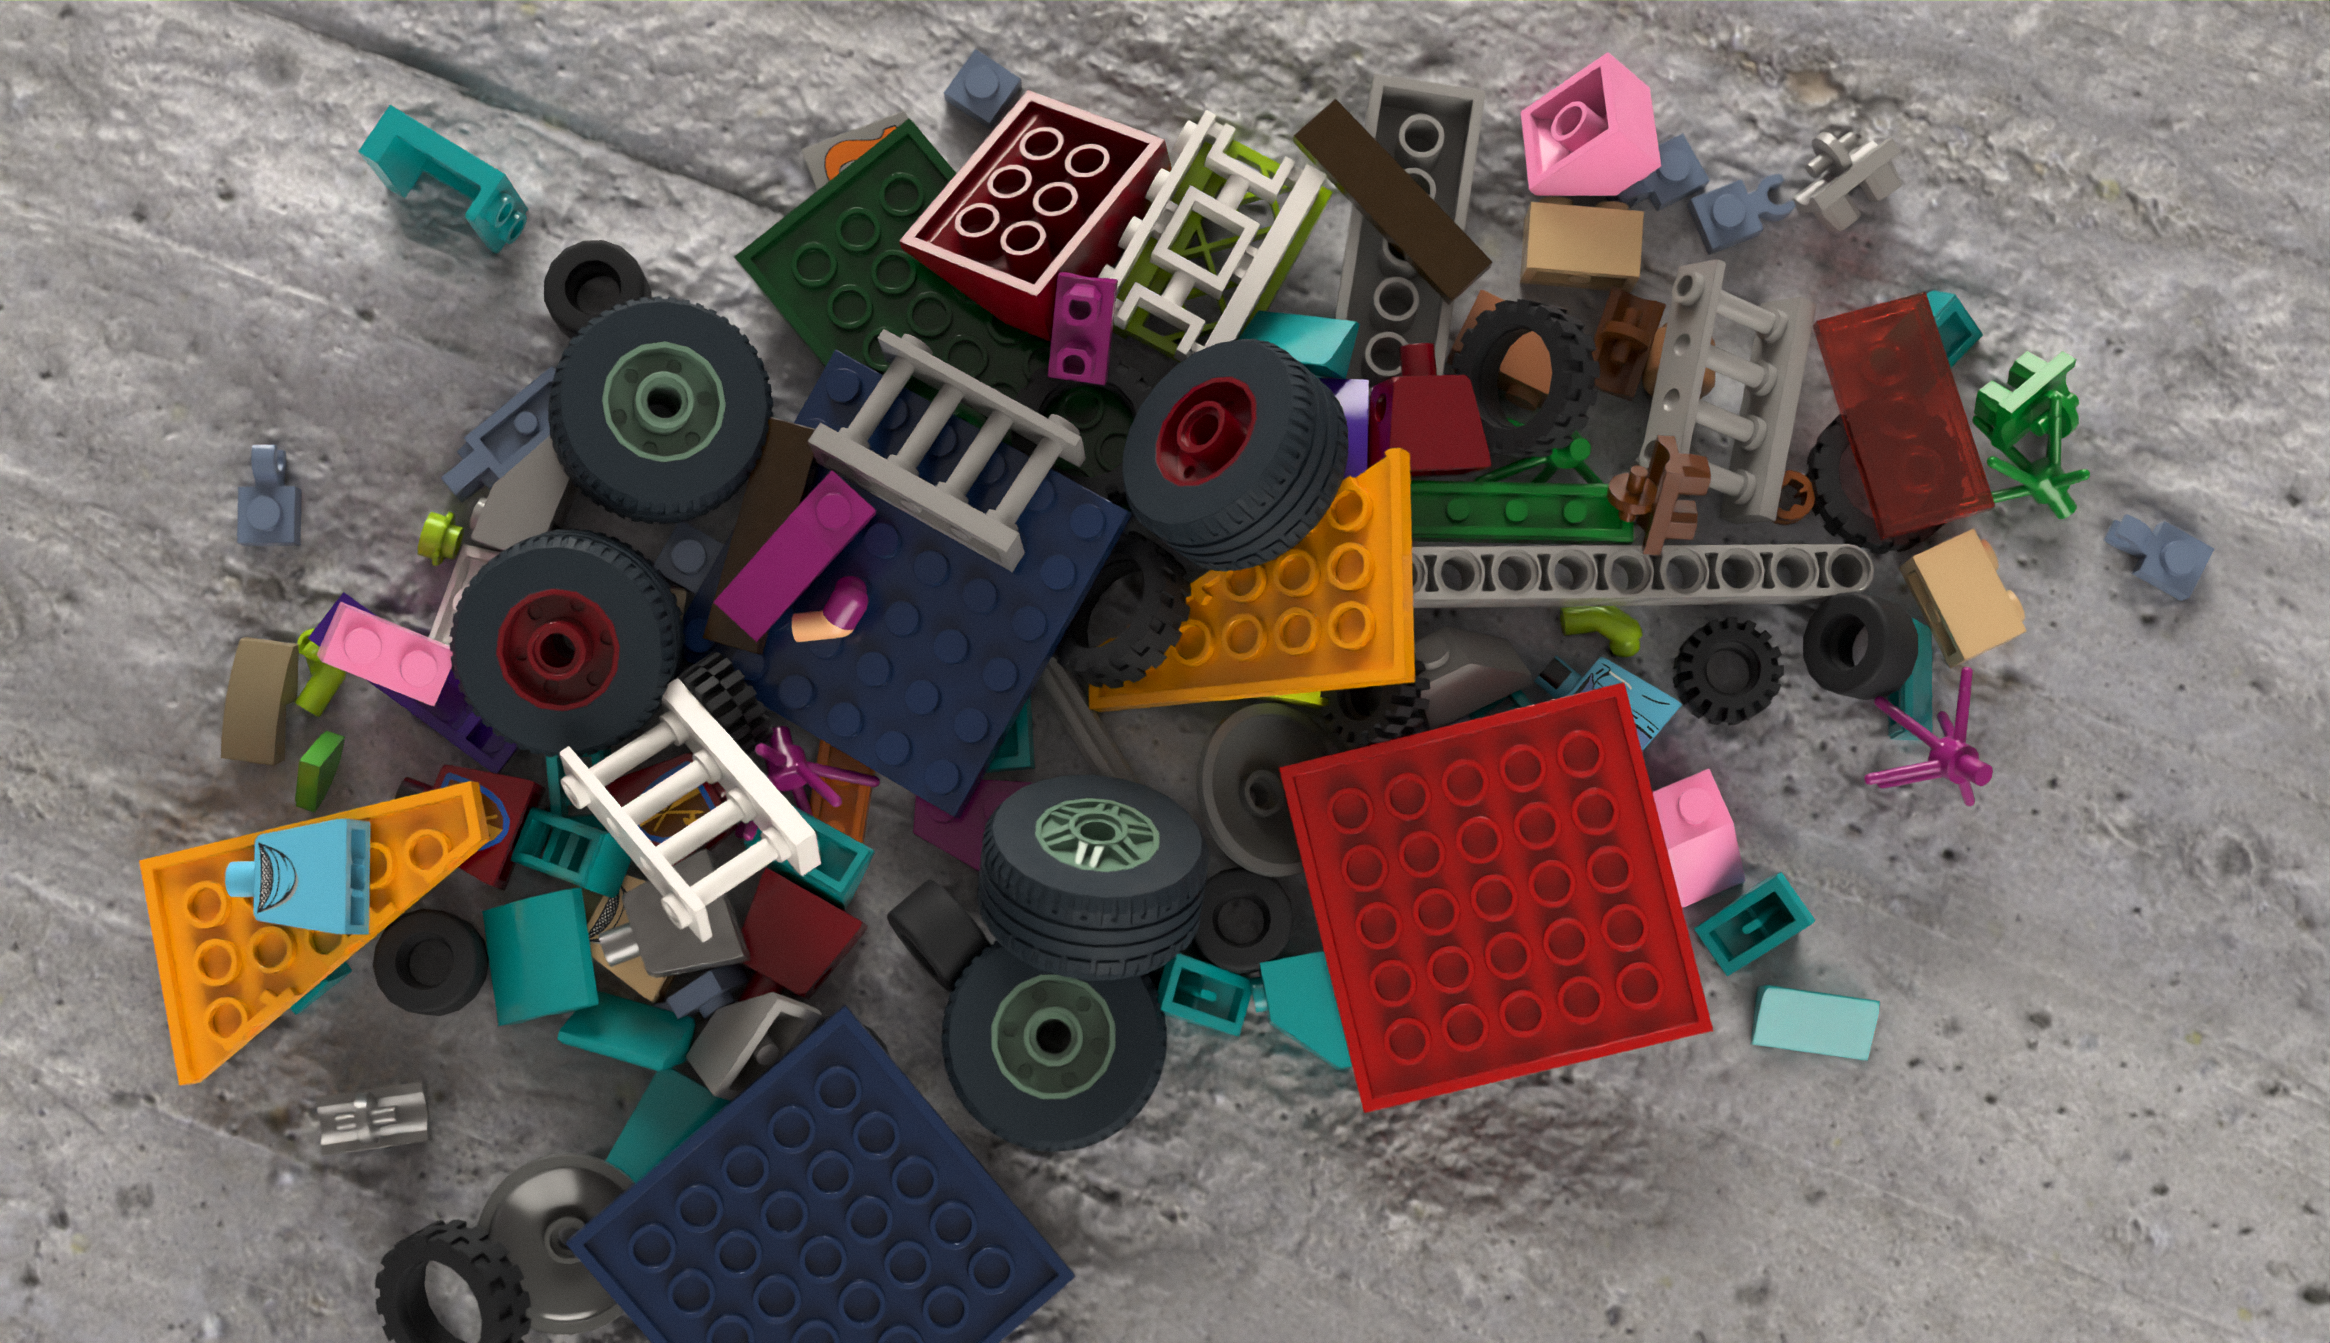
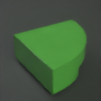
M326 730L299 760L295 794L296 807L314 813L319 808L336 774L343 751L345 736Z

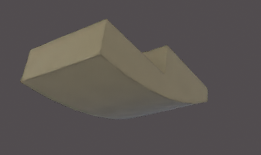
M251 637L240 639L226 695L221 737V758L271 766L285 761L286 705L297 699L299 644Z

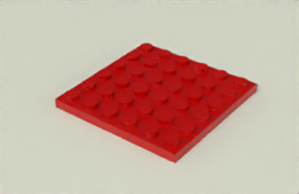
M1624 682L1279 768L1364 1113L1714 1031Z

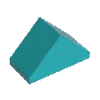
M1780 872L1752 887L1700 923L1694 930L1726 976H1729L1812 925L1816 920L1786 877Z
M1179 953L1165 964L1157 991L1159 994L1157 999L1158 1003L1160 1002V1010L1165 1013V1016L1239 1037L1252 993L1249 978Z

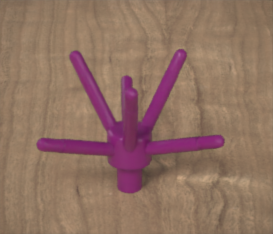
M1966 666L1961 670L1955 727L1945 711H1940L1937 714V720L1945 736L1941 739L1884 697L1877 696L1874 699V704L1928 745L1931 750L1927 762L1866 774L1864 777L1866 784H1877L1879 788L1884 789L1943 777L1958 784L1966 806L1970 807L1975 804V797L1970 782L1978 786L1986 785L1992 778L1993 769L1989 764L1979 760V754L1974 747L1966 744L1973 670L1970 667Z
M786 726L772 728L774 733L769 740L770 747L761 743L755 748L756 753L765 758L768 772L767 778L779 791H791L797 808L812 816L813 813L803 789L806 783L834 807H839L842 804V799L820 777L869 787H877L880 784V779L873 775L808 762L804 750L800 746L793 744L791 731ZM752 820L748 823L741 821L734 832L737 838L744 837L745 840L750 841L754 838L758 826Z

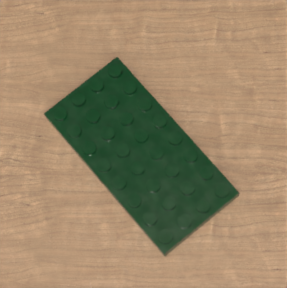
M910 118L734 256L740 268L824 368L836 349L884 375L891 364L885 361L878 341V336L883 329L900 338L904 334L918 338L932 350L934 357L1013 400L1016 399L1022 387L1025 388L1030 382V376L1040 367L1045 369L1049 366L1050 341L1005 324L902 250L899 243L900 239L957 174ZM912 375L904 386L930 402L934 400L939 390ZM1080 386L1062 392L1049 403L1043 416L1049 418L1051 414H1055L1072 423L1080 432L1079 436L1082 437L1086 456L1080 468L1058 456L1054 462L1057 468L1072 476L1095 477L1111 472L1123 462L1126 440L1134 420L1131 410L1118 395L1103 387ZM961 402L952 413L979 429L983 427L988 417ZM1009 429L1002 442L1012 447L1011 430ZM1126 497L1122 498V502L1116 504L1132 515L1134 514Z

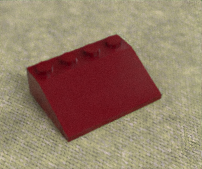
M1027 90L900 239V246L902 250L1005 324L1051 342L1058 274L1060 272H1067L1084 277L1098 278L1106 264L1112 267L1125 250L1118 246L1119 241L1133 216L1143 220L1153 202L1145 197L1157 173L1161 168L1168 172L1172 170L1165 139Z

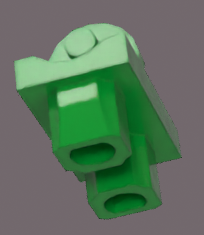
M2026 351L2015 360L2009 370L2007 384L2015 388V391L2012 392L1992 380L1979 390L1976 396L1974 414L1994 427L1991 440L1992 446L2005 453L2030 431L2036 436H2043L2045 433L2049 435L2050 398L2055 393L2062 396V438L2070 435L2077 428L2079 416L2076 407L2079 405V399L2075 394L2069 392L2066 384V374L2075 367L2076 358L2062 351L2050 362H2047Z

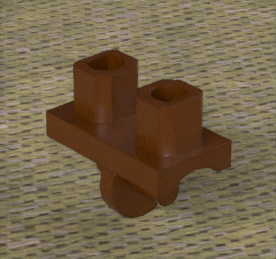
M1612 286L1593 338L1596 350L1592 352L1593 360L1599 361L1600 377L1595 378L1594 389L1630 402L1633 400L1666 304L1640 298L1619 287Z
M1657 435L1648 470L1642 466H1633L1630 469V473L1616 475L1609 481L1606 497L1609 503L1619 510V518L1626 522L1635 520L1636 524L1645 532L1641 547L1643 554L1660 555L1665 539L1693 540L1698 519L1695 501L1677 500L1678 494L1702 496L1707 494L1711 481V471L1707 457L1679 453L1675 436Z

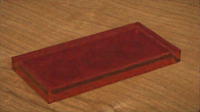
M1926 291L1817 320L1813 325V329L1880 539L1885 540L1984 513L1996 507Z

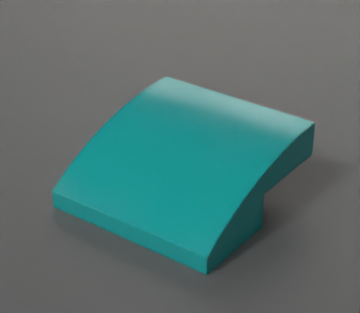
M582 887L534 896L482 911L498 1026L520 1024L544 1016L570 1013L599 1004Z
M672 1067L661 1072L657 1071L605 1161L618 1167L636 1182L730 1101L713 1096L707 1087Z

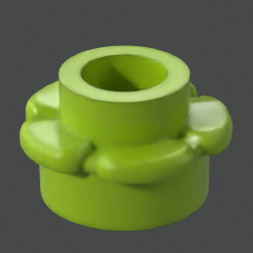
M431 512L424 523L418 542L417 554L432 559V565L434 566L440 565L445 558L454 560L459 552L464 536V528L456 525V515L453 512H448L446 516Z

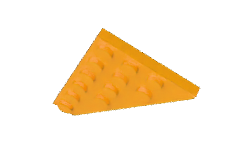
M1402 448L1388 449L1385 451L1387 457L1356 478L1352 476L1345 478L1331 506L1316 527L1296 546L1274 560L1242 570H1210L1190 583L1191 596L1186 598V604L1190 606L1187 622H1181L1179 631L1182 632V635L1175 647L1170 645L1164 655L1167 658L1157 668L1151 666L1145 671L1146 677L1135 683L1130 680L1124 681V687L1111 689L1103 684L1102 688L1089 684V709L1097 712H1109L1415 682L1410 452ZM1109 638L1097 647H1100L1116 638Z
M469 781L139 860L179 1086L202 1082L490 841L479 782ZM335 819H353L370 822L368 935L334 934L257 921L253 914L254 897H230L227 893L225 886L227 866L233 861H254L255 840L258 835Z

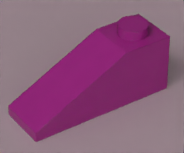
M832 470L792 512L713 603L757 642L876 515V510Z

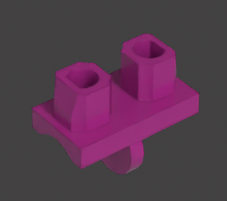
M1060 272L1058 274L1048 377L1100 385L1106 384L1118 279L1084 277L1067 272Z

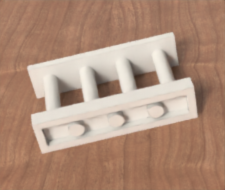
M677 678L667 684L668 688L664 695H662L664 714L659 717L660 724L588 769L570 747L559 752L566 774L560 780V783L574 806L578 809L587 806L664 897L661 899L662 906L672 922L679 929L689 926L700 941L704 943L713 937L705 906L774 860L782 863L787 859L801 876L820 865L821 860L816 832L680 679ZM674 743L676 746H680L685 743L693 752V762L622 808L604 788L670 744ZM706 781L709 784H714L718 781L728 792L726 794L727 801L656 847L638 827V825ZM740 820L744 823L752 820L762 831V840L691 887L685 883L672 867L673 864Z

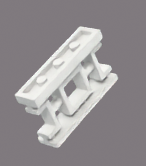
M1208 110L1204 112L1198 124L1188 120L1173 147V151L1180 154L1171 172L1163 168L1159 170L1145 197L1153 202L1143 220L1133 216L1118 244L1120 248L1126 250L1116 268H1113L1106 264L1098 277L1118 279L1117 297L1150 237L1152 236L1159 240L1151 254L1150 262L1169 272L1173 277L1162 296L1135 282L1124 302L1116 298L1114 325L1124 330L1137 306L1186 332L1174 355V358L1181 362L1197 351L1214 344L1237 340L1320 192L1327 176L1308 164L1302 170L1294 165V160L1285 156L1273 179H1269L1224 154L1236 128L1227 123L1224 126L1215 121L1216 115ZM1206 141L1213 146L1206 157L1204 167L1227 179L1217 199L1190 185L1182 201L1177 205L1171 200ZM1285 185L1291 188L1292 191L1258 250L1251 246V243L1258 232L1260 223L1236 210L1247 191L1273 205ZM1192 210L1240 236L1218 276L1170 250ZM1231 280L1238 284V287L1205 346H1202L1196 340L1202 332L1206 321L1182 308V305L1193 286L1220 300Z

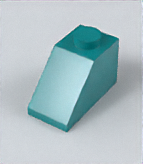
M1324 951L1260 963L1259 977L1249 978L1255 1012L1266 1011L1270 1025L1336 1070L1352 1067Z

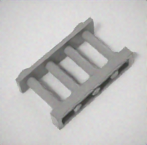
M1715 259L1679 266L1672 289L1673 298L1644 444L1640 451L1639 466L1648 470L1657 435L1675 436L1679 453L1689 454L1695 422L1735 439L1729 470L1708 462L1711 471L1709 487L1724 493L1720 518L1734 524L1776 521L1817 304L1800 296L1761 303L1759 307L1721 290L1726 262ZM1716 313L1755 330L1750 361L1710 344ZM1706 368L1745 384L1739 415L1700 399Z
M883 329L878 336V341L885 361L891 365L848 428L841 427L839 432L822 423L818 425L808 440L817 463L831 471L833 470L848 481L1013 572L1025 554L1020 535L1017 532L1018 527L1015 523L1058 456L1079 468L1081 467L1086 456L1082 437L1079 436V430L1068 420L1058 415L1051 414L1049 418L1042 416L934 357L932 350L918 338L909 334H904L900 338ZM912 375L939 390V392L897 456L891 454L885 459L869 450L870 444L867 441ZM961 402L988 417V419L947 482H939L935 487L919 478V472L916 468ZM1010 429L1037 444V447L996 510L989 509L984 514L967 504L969 500L966 494Z

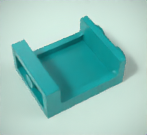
M389 105L358 150L359 154L382 183L403 198H406L424 171L472 200L473 203L467 210L465 218L486 247L497 254L506 243L512 244L525 227L527 221L525 214L529 209L506 174L392 105Z

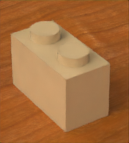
M1545 197L1540 199L1539 202H1531L1524 218L1520 283L1610 291L1612 286H1616L1627 292H1632L1640 277L1644 211L1629 210L1627 204L1615 201L1600 202L1595 207L1573 205L1572 200L1564 197Z
M1974 528L1911 557L1898 567L1950 669L2005 644L2027 631L2022 623L2025 620V613L2021 602L2011 590H2005L1996 572L1999 568L1996 554L1985 539H1979Z

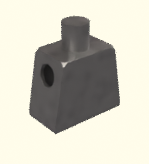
M707 849L699 851L672 866L689 887L719 868L715 855ZM650 880L622 896V902L629 923L599 933L601 948L610 967L641 956L648 975L654 978L679 975L751 960L728 891L705 906L713 937L704 943L700 941L689 926L679 929L672 922L661 903V899L664 897Z

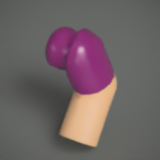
M855 576L842 577L837 581L835 590L822 611L793 614L792 632L795 641L807 642L835 639L851 634L865 613L869 602L867 586L864 581Z

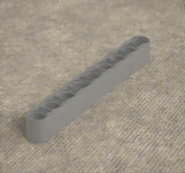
M1850 544L1663 545L1660 555L1643 554L1642 545L1412 547L1413 608L1821 604L1838 593L1863 592L1873 580L1874 568L1872 560L1866 551ZM1724 562L1731 565L1736 571L1737 585L1735 588L1728 585L1723 579L1721 571ZM1778 562L1784 564L1790 571L1791 584L1789 587L1782 584L1777 576ZM1833 562L1838 564L1844 572L1845 581L1843 587L1836 583L1832 577L1831 566ZM1557 563L1563 564L1572 573L1573 586L1571 590L1563 588L1557 582L1554 574ZM1613 563L1619 564L1627 572L1628 586L1626 589L1620 588L1612 580L1610 572ZM1668 563H1673L1682 572L1683 583L1681 588L1675 587L1668 580L1666 574ZM1443 564L1452 565L1460 573L1462 584L1459 591L1451 590L1442 581L1441 570ZM1500 564H1507L1515 571L1518 579L1515 591L1509 590L1500 582L1498 576Z

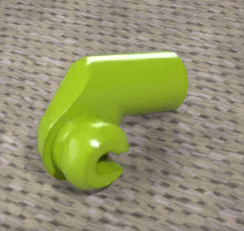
M1571 606L1560 608V624L1564 636L1598 632L1610 640L1609 647L1617 657H1632L1639 652L1641 648L1639 638L1643 636L1642 628L1636 619L1616 606Z
M311 628L304 631L297 641L299 653L306 658L311 678L295 700V703L315 716L320 717L345 680L346 671L326 664L319 659L317 653L320 647L308 639L315 629Z

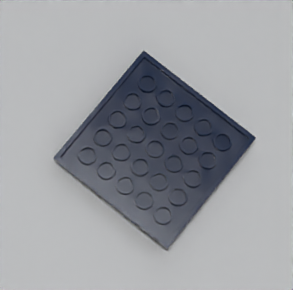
M835 349L794 423L814 429L822 423L839 432L841 427L848 428L883 375ZM903 387L867 441L870 444L869 450L885 459L891 454L897 456L932 402ZM952 414L917 466L918 477L935 487L939 482L946 483L981 429ZM1001 441L966 494L969 500L967 504L984 514L989 509L996 510L1030 457ZM820 464L817 465L809 494L831 470ZM1050 469L1015 523L1018 527L1017 532L1020 535L1025 554L1014 571L1011 572L838 475L876 510V515L771 626L763 654L761 655L703 639L734 527L683 616V634H685V643L682 647L685 649L683 659L694 665L712 652L714 654L716 652L720 653L723 659L727 658L732 662L735 671L740 670L745 676V683L748 687L752 685L757 693L754 696L765 707L949 815L960 819L1132 514ZM855 576L864 581L867 586L869 602L865 613L851 634L843 638L807 642L795 641L792 632L793 614L822 611L835 590L837 581L842 577Z
M846 1004L600 1211L566 1242L570 1250L651 1343H1000L1076 1277L1073 1270Z

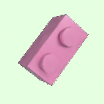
M340 602L317 656L326 664L434 707L452 667L451 656H453V652L450 651V646Z

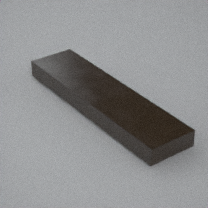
M1334 99L1294 135L1293 143L1321 172L1327 175L1326 177L1448 305L1491 268L1493 262L1337 99Z
M773 417L768 419L769 433L767 432L766 434L767 441L765 446H762V456L760 460H756V467L752 470L714 601L809 495L818 463L808 440L816 429ZM713 603L703 639L761 655L763 654L769 630L756 642Z

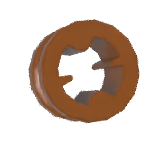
M1785 471L1781 491L1787 485L1795 488L1797 493L1793 497H1800L1801 505L1794 504L1788 511L1778 507L1776 521H1772L1775 524L1783 526L1795 524L1803 519L1814 506L1815 495L1812 483L1808 477L1797 471Z

